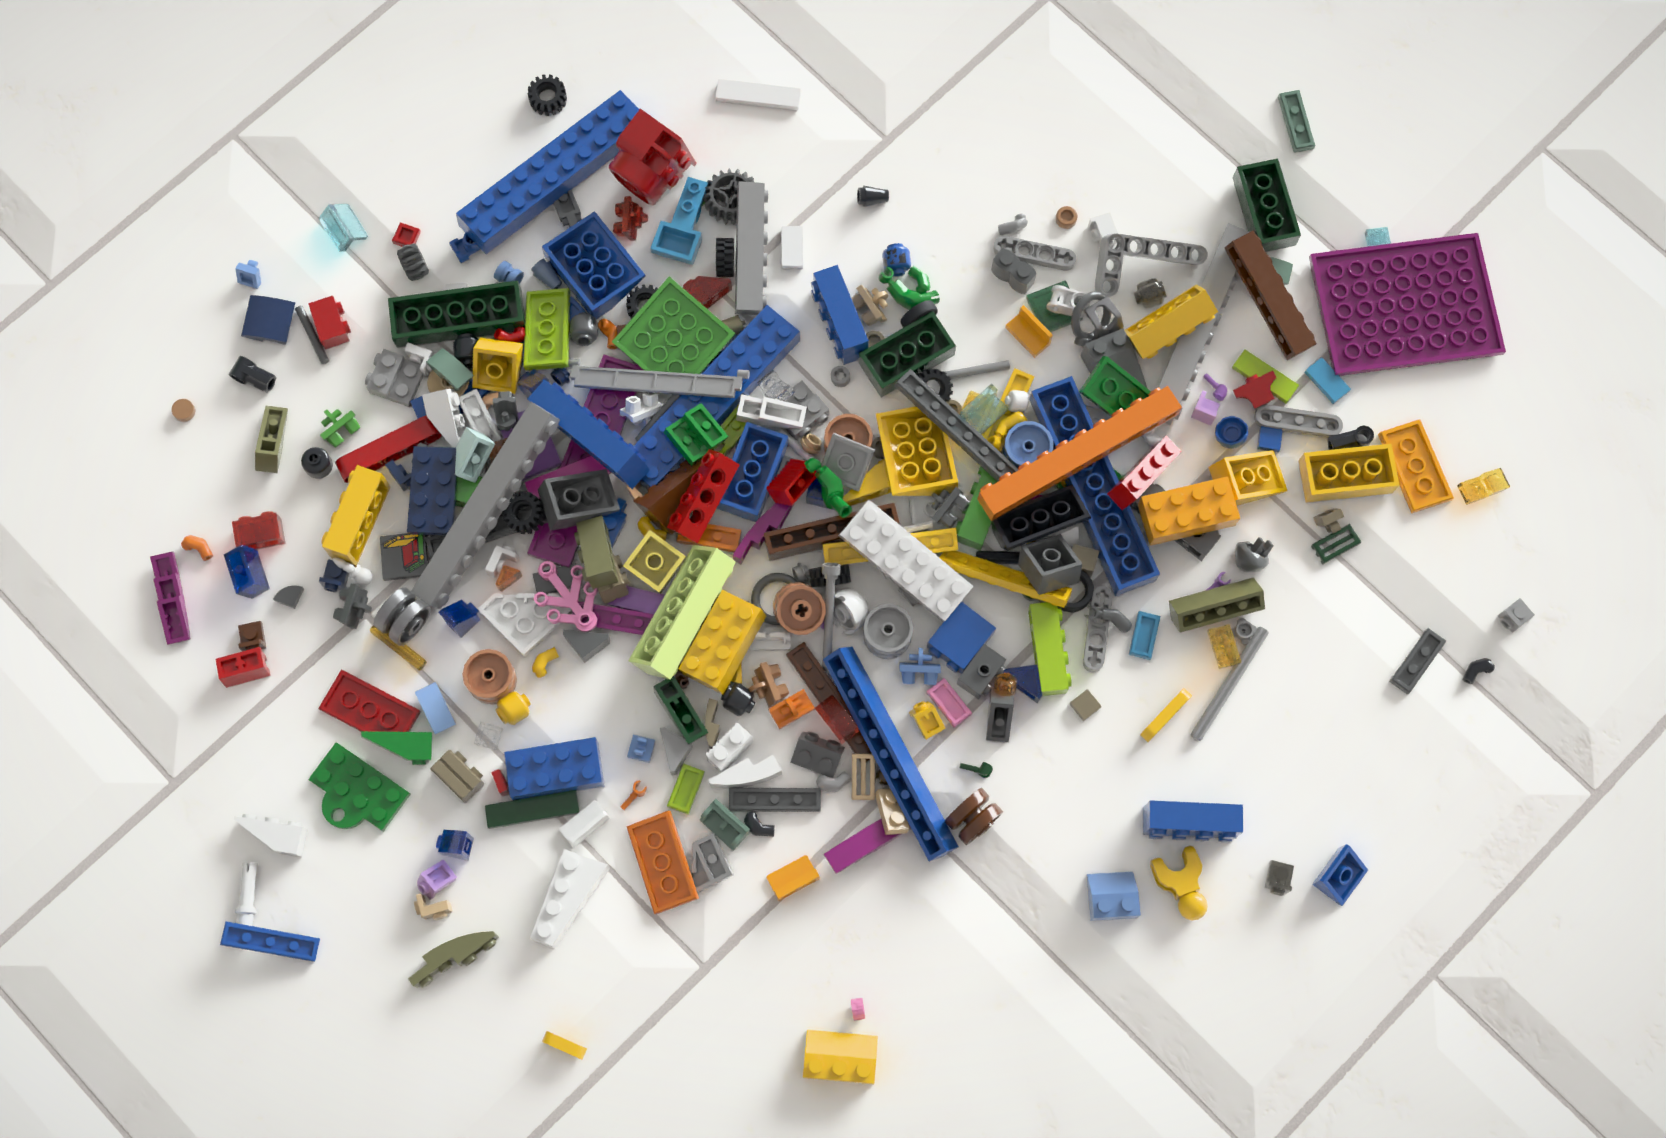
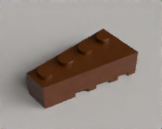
M702 459L692 466L685 460L675 472H669L665 475V479L657 486L653 485L647 489L648 493L642 497L638 496L633 500L657 528L673 535L674 531L667 528L670 517L679 506L680 499L687 491L691 478L700 467Z

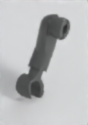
M1089 606L1087 608L1093 609L1095 615L1093 617L1084 615L1090 620L1097 617L1101 618V620H1110L1123 633L1130 631L1132 627L1131 621L1117 609L1103 608L1098 610L1095 606Z

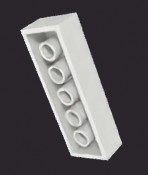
M870 500L866 501L838 535L942 622L947 620L974 587Z

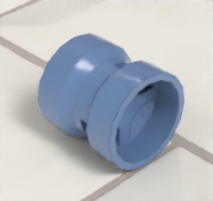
M508 261L500 263L494 273V279L499 282L518 280L520 284L524 277V272L514 269Z

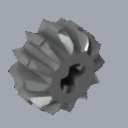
M415 243L407 244L397 250L398 259L409 280H419L429 273L425 259Z

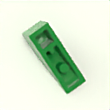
M361 731V738L406 761H412V765H426V761H431L432 732Z

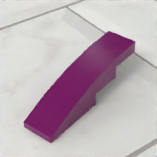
M775 503L744 536L733 554V560L742 565L751 546L760 550L764 543V533L781 529L793 506Z
M172 551L150 556L155 576L153 581L158 597L156 602L167 645L190 640L188 617L175 553Z
M879 819L824 853V857L835 874H838L902 834L886 835L882 819Z

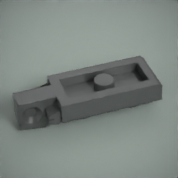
M572 189L562 195L559 200L554 201V207L563 226L568 225L570 228L582 220L581 212Z

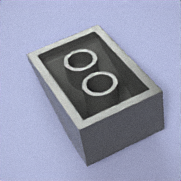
M1124 329L1085 343L1080 356L1090 374L1102 356H1107L1147 388L1134 347Z
M607 469L548 478L538 488L550 531L572 527L577 522L605 516L620 510Z

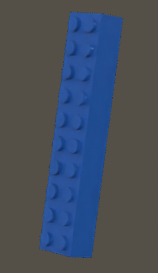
M619 90L456 213L458 226L467 233L485 254H488L551 206L554 201L559 200L562 195L568 193L570 189L576 187L614 158L619 152V149L616 147L617 139L639 111V108Z
M766 305L702 373L705 375L737 377L738 370H749L750 377L749 379H743L741 391L735 392V398L681 395L634 445L647 460L645 464L650 469L640 480V484L646 489L653 485L657 486L665 479V475L669 472H675L680 468V464L686 460L665 435V428L681 419L684 413L700 403L703 404L721 426L740 403L741 395L749 396L800 342V331L770 306Z
M1072 376L1031 391L1029 401L1039 424L1043 425L1052 436L1053 450L1062 441L1067 440L1069 442L1073 440L1078 432L1084 429L1089 431L1094 428V424ZM1108 455L1065 479L1064 481L1067 486L1073 484L1091 516V519L1084 521L1083 524L1094 549L1099 551V561L1115 597L1155 582L1160 576V572L1130 505L1121 510L1107 495L1119 482Z

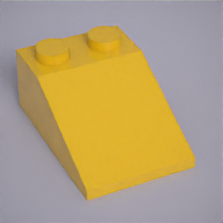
M1274 450L1226 457L1208 467L1212 480L1228 476L1237 506L1288 491Z

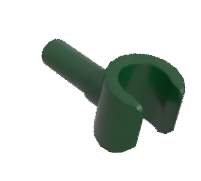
M982 762L980 768L960 763L959 767L960 769L973 771L983 778H988L993 771V767L986 762Z

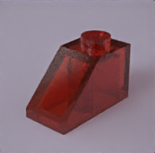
M697 276L694 280H688L683 285V288L708 309L732 291V281L729 278Z
M833 694L815 707L817 713L841 745L860 731Z

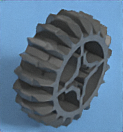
M729 168L727 173L720 170V176L713 174L712 180L707 181L709 186L705 187L706 194L704 195L703 202H705V209L709 210V215L711 217L715 216L717 222L723 219L726 225L728 220H730L735 225L738 182H754L753 176L748 177L746 171L740 174V170L737 168L735 173H732V170ZM715 199H719V202L725 203L726 207L724 208L720 206Z

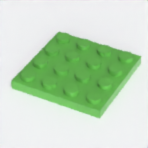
M669 276L614 338L612 343L645 371L701 374L736 334Z

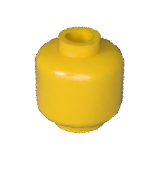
M512 691L498 700V708L495 711L504 724L515 725L529 716L528 706L531 703L525 694L520 695Z

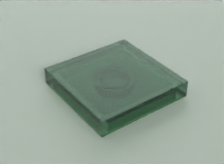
M1066 280L1026 295V300L1033 315L1050 332L1071 325V316L1051 312L1046 307L1047 303L1051 300L1053 294L1051 289L1053 286L1060 285L1070 289Z

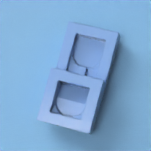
M436 682L415 691L434 734L456 725Z

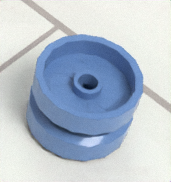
M1024 421L1016 424L1009 430L1003 446V455L1018 468L1025 462L1029 461L1032 463L1036 461L1037 456L1045 451L1052 452L1053 439L1050 432L1043 425L1034 421Z

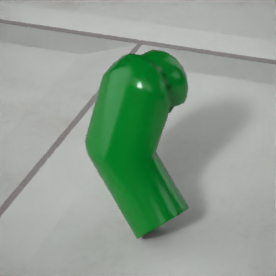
M913 265L908 271V275L917 280L916 292L920 294L927 293L931 288L929 277Z

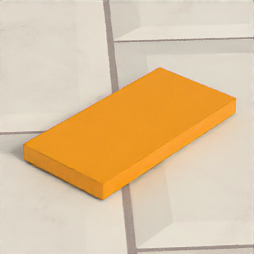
M1420 419L1379 432L1378 436L1382 444H1392L1399 485L1411 514L1454 499Z

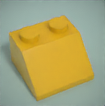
M479 338L473 348L474 376L472 388L498 392L510 391L516 394L522 367L523 343Z

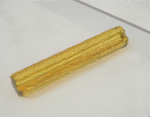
M374 625L370 628V632L417 670H422L426 666L427 661L406 644L398 646L389 638V633H382Z

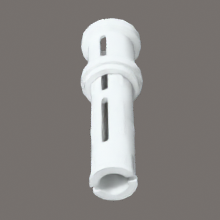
M243 862L240 903L237 909H235V913L237 914L238 924L253 926L254 915L257 914L256 907H254L258 863L249 862L248 864V862Z

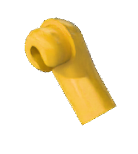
M555 647L536 656L532 665V672L535 673L536 677H544L547 674L545 669L547 663L559 657Z

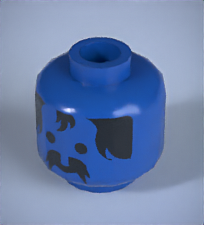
M902 243L890 244L883 251L884 270L886 267H890L894 272V277L905 275V272L911 268L910 251Z

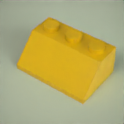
M807 1030L803 1078L874 1085L878 1036Z

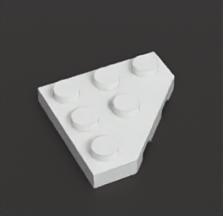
M494 593L478 608V611L524 657L561 624L560 622L557 624L549 622L547 619V612L549 610L557 609L560 614L572 613L571 608L548 605L539 607L534 601L535 593H517L516 595ZM548 593L547 595L561 597L558 593ZM544 596L538 598L540 603L545 600ZM552 614L550 619H556L558 617V614Z

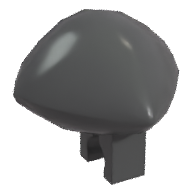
M1260 537L1257 538L1254 544L1248 541L1237 543L1235 547L1237 567L1245 572H1257L1264 569L1269 564L1268 554L1274 545L1270 540H1267L1265 543Z

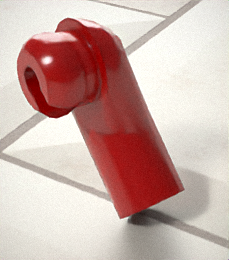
M519 326L510 334L497 329L494 338L501 341L520 343L525 340V328Z

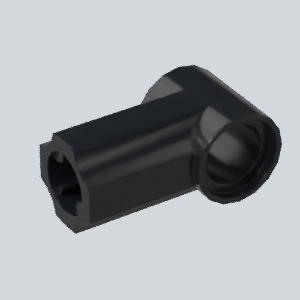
M243 356L238 357L228 374L237 382L244 385L247 383L266 393L273 389L277 378L274 374L258 367L254 362Z
M1359 426L1356 430L1328 437L1329 450L1369 446L1374 439V432L1369 426ZM1357 435H1364L1367 441H1360Z

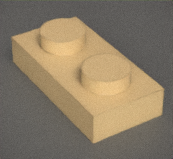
M878 789L875 797L885 834L907 833L910 829L908 821L891 789Z

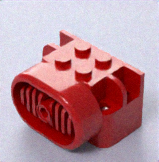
M640 108L618 137L616 147L619 149V152L608 168L616 180L627 190L648 205L654 206L667 189L671 190L679 179L684 177L683 172L690 165L695 167L697 162L680 136Z

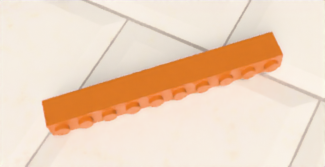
M1168 386L1163 389L1158 387L1148 394L1149 397L1143 400L1138 398L1126 410L1121 408L1111 415L1112 418L1106 421L1104 419L1099 420L1093 425L1094 428L1089 431L1084 429L1078 432L1073 440L1069 442L1067 440L1062 441L1052 452L1045 451L1037 456L1036 461L1032 463L1028 461L1020 465L1018 471L1013 474L1010 472L1004 474L999 478V482L993 485L991 483L986 484L980 489L981 492H979L977 500L990 520L993 521L1179 414L1182 406Z

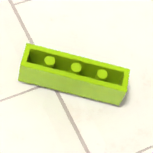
M1048 602L1030 604L1028 615L1039 696L1066 694L1069 687L1072 686L1070 673H1066V665L1069 664L1067 651H1063V643L1066 642L1064 629H1060V621L1063 620L1062 609Z

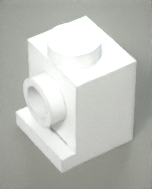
M1110 212L1092 217L1089 220L1088 230H1091L1093 240L1098 242L1099 247L1105 235L1118 233ZM1111 238L1109 241L1110 247L1116 244L1114 238Z

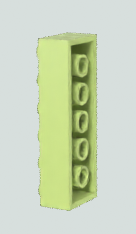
M693 545L628 661L649 675L671 680L672 676L678 671V665L682 658L687 654L692 640L700 631L702 622L710 613L712 604L720 595L726 579L732 574L736 562L718 548Z

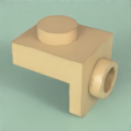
M421 893L416 895L417 901L414 902L417 915L421 914V917L425 920L432 917L433 920L443 919L447 917V913L453 912L451 903L447 900L427 906L425 896Z

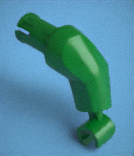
M886 267L884 273L881 272L879 274V281L889 285L886 289L893 299L907 310L928 300H931L934 304L940 302V297L931 299V297L939 295L936 290L920 294L909 290L899 279L893 281L894 272L890 267Z
M810 458L805 461V467L810 473L817 470L815 477L821 484L822 499L826 507L834 509L842 518L848 517L852 512V508L843 500L844 491L841 479L827 466H822L819 460Z

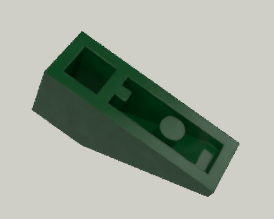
M672 676L671 680L665 679L653 686L654 694L688 745L708 734L707 729L674 676Z

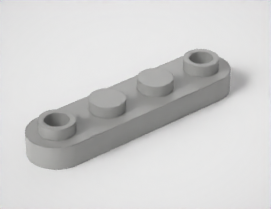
M1262 405L1254 415L1255 423L1259 427L1282 429L1286 432L1328 438L1338 435L1343 429L1341 418L1334 414ZM1263 415L1268 417L1267 421L1262 419ZM1327 425H1331L1333 430H1329Z

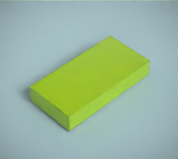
M683 763L667 807L689 815L705 771Z

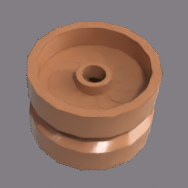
M855 414L836 416L825 429V453L833 433L870 448L872 446L873 433L870 425L863 418Z
M796 582L783 586L776 593L773 601V614L777 622L788 632L796 635H807L817 630L823 623L826 615V606L822 596L810 585ZM799 604L802 605V609L800 611H795L798 609Z
M491 649L481 650L470 656L464 664L462 673L464 684L472 696L481 703L497 704L498 700L515 690L517 683L516 671L508 658L501 652Z

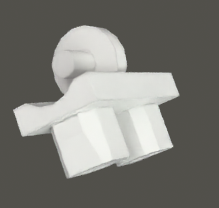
M643 392V401H640L636 396L626 398V407L620 409V416H626L634 425L638 424L641 428H644L664 404L658 401L657 393Z

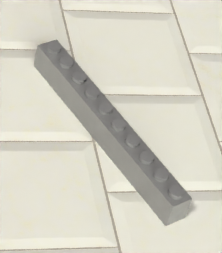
M1228 223L1201 285L1207 291L1218 312L1214 314L1215 317L1205 324L1202 322L1195 326L1196 329L1188 335L1183 334L1179 337L1159 384L1160 389L1168 386L1179 403L1182 400H1187L1191 390L1187 386L1190 381L1194 383L1199 371L1195 367L1197 363L1202 364L1206 355V351H1203L1205 344L1210 345L1214 336L1211 329L1213 325L1218 326L1222 314H1219V310L1221 307H1226L1230 296L1226 295L1228 289L1233 290L1238 279L1234 277L1236 268L1224 247L1233 240L1249 233V231ZM1182 409L1177 416L1168 420L1165 423L1171 425L1173 419L1178 420L1182 412Z
M530 402L411 590L415 596L429 606L441 609L448 602L449 595L454 587L460 583L461 576L466 568L472 564L473 557L478 549L484 545L485 538L489 532L496 526L497 519L502 511L508 507L509 500L520 488L523 478L533 468L535 459L545 449L547 440L557 430L560 419L535 403Z

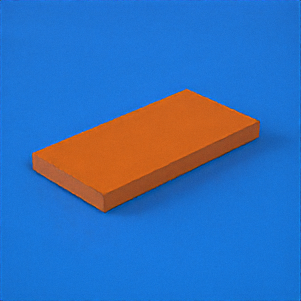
M668 810L626 826L654 914L657 915L699 899L671 811Z

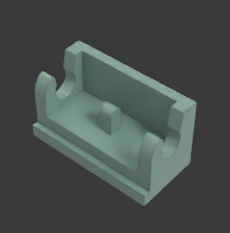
M717 799L710 804L699 819L733 851L751 833L750 829Z

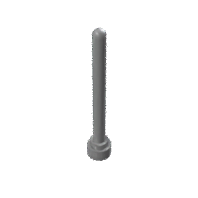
M838 563L822 564V574H824L826 579L823 659L832 653L835 579H838V575H840V564ZM823 661V662H822L823 668H824L825 670H828L827 667H826V665H825V663H824V661Z

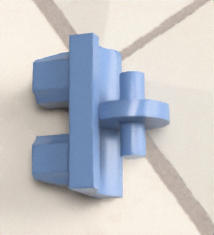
M918 648V654H909V660L918 661V663L899 662V671L901 672L904 684H915V672L924 673V684L936 685L938 673H941V666L935 663H923V661H932V655L923 654V648Z

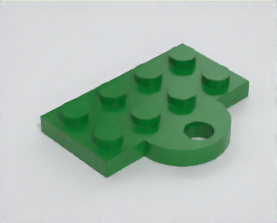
M337 742L308 779L326 792L322 800V813L331 825L340 829L354 828L366 819L384 832L411 795V793ZM338 809L344 810V818L341 821H334L333 813Z

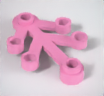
M551 561L542 562L538 568L540 576L544 580H550L563 598L547 596L544 592H538L534 596L535 603L539 607L548 605L571 608L575 615L560 614L557 609H551L547 612L549 622L552 624L559 622L575 624L577 629L583 632L593 630L597 624V617L592 610L598 589L595 588L593 592L588 593L587 589L591 585L589 582L584 585L583 590L586 598L582 609L578 599L583 576L582 573L579 576H575L574 573L576 570L583 569V567L580 565L572 567L571 575L573 579L569 592L557 576L558 570L555 564ZM546 566L551 567L549 572H543V569ZM544 596L545 600L541 603L538 602V598ZM557 613L558 617L556 619H550L552 614ZM584 617H589L587 623H582Z

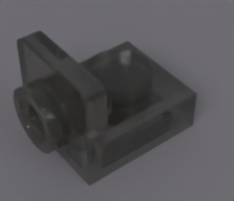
M1271 860L1264 888L1270 889V893L1284 896V893L1291 892L1292 886L1290 885L1294 865Z

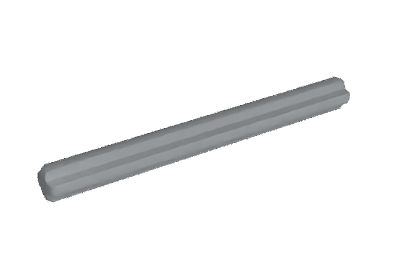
M1261 626L1257 628L1191 733L1193 739L1197 741L1203 739L1268 636V630Z

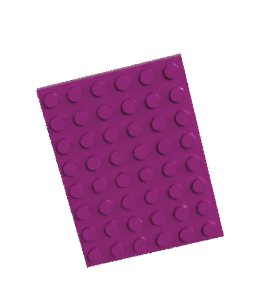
M1478 233L1312 253L1309 256L1331 365L1335 375L1343 376L1504 355L1506 353Z

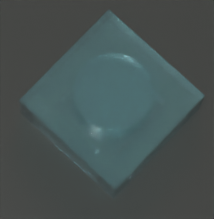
M1388 227L1366 229L1367 246L1391 244Z

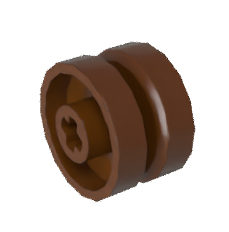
M983 788L970 795L944 821L952 830L958 829L966 823V826L958 835L965 845L970 844L977 837L979 838L1004 812L996 803L990 804L982 810V807L989 801L990 797Z

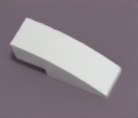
M741 395L736 420L763 426L802 429L807 407L767 397L759 399Z
M774 755L755 765H752L749 758L708 779L711 788L747 787L782 775V770Z

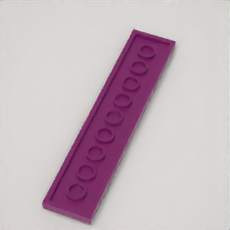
M603 354L599 365L600 368L643 370L636 364ZM590 388L584 406L594 414L593 416L596 419L600 418L605 422L612 432L616 431L621 435L627 417L620 416V409L626 407V398L636 396L637 392ZM570 440L560 468L591 455L574 441ZM548 523L543 524V526L538 525L539 530L535 531L527 552L528 556L551 561L556 565L570 568L579 547L574 535L575 532H578L577 525L551 531Z

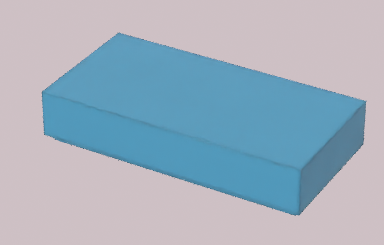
M1320 358L1304 372L1332 404L1336 403L1351 390L1339 375H1335L1334 370L1323 358Z
M1138 611L1128 655L1151 660L1161 616Z

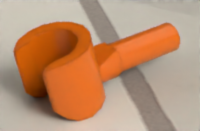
M640 780L633 784V792L620 806L623 810L634 799L645 795L647 786L642 791L636 790V787L641 782Z

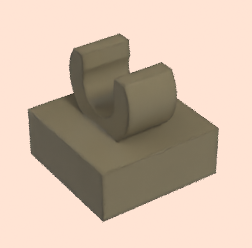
M1332 508L1313 518L1316 525L1325 526L1328 533H1335L1341 530L1337 520L1343 518L1344 515L1341 509Z

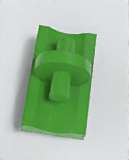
M326 409L324 414L327 417L321 423L324 427L331 422L333 425L320 434V437L336 448L344 441L337 432L340 428L344 426L351 435L360 429V425L354 418L356 416L352 410L337 421L336 418L342 414L341 411L337 409L331 414Z

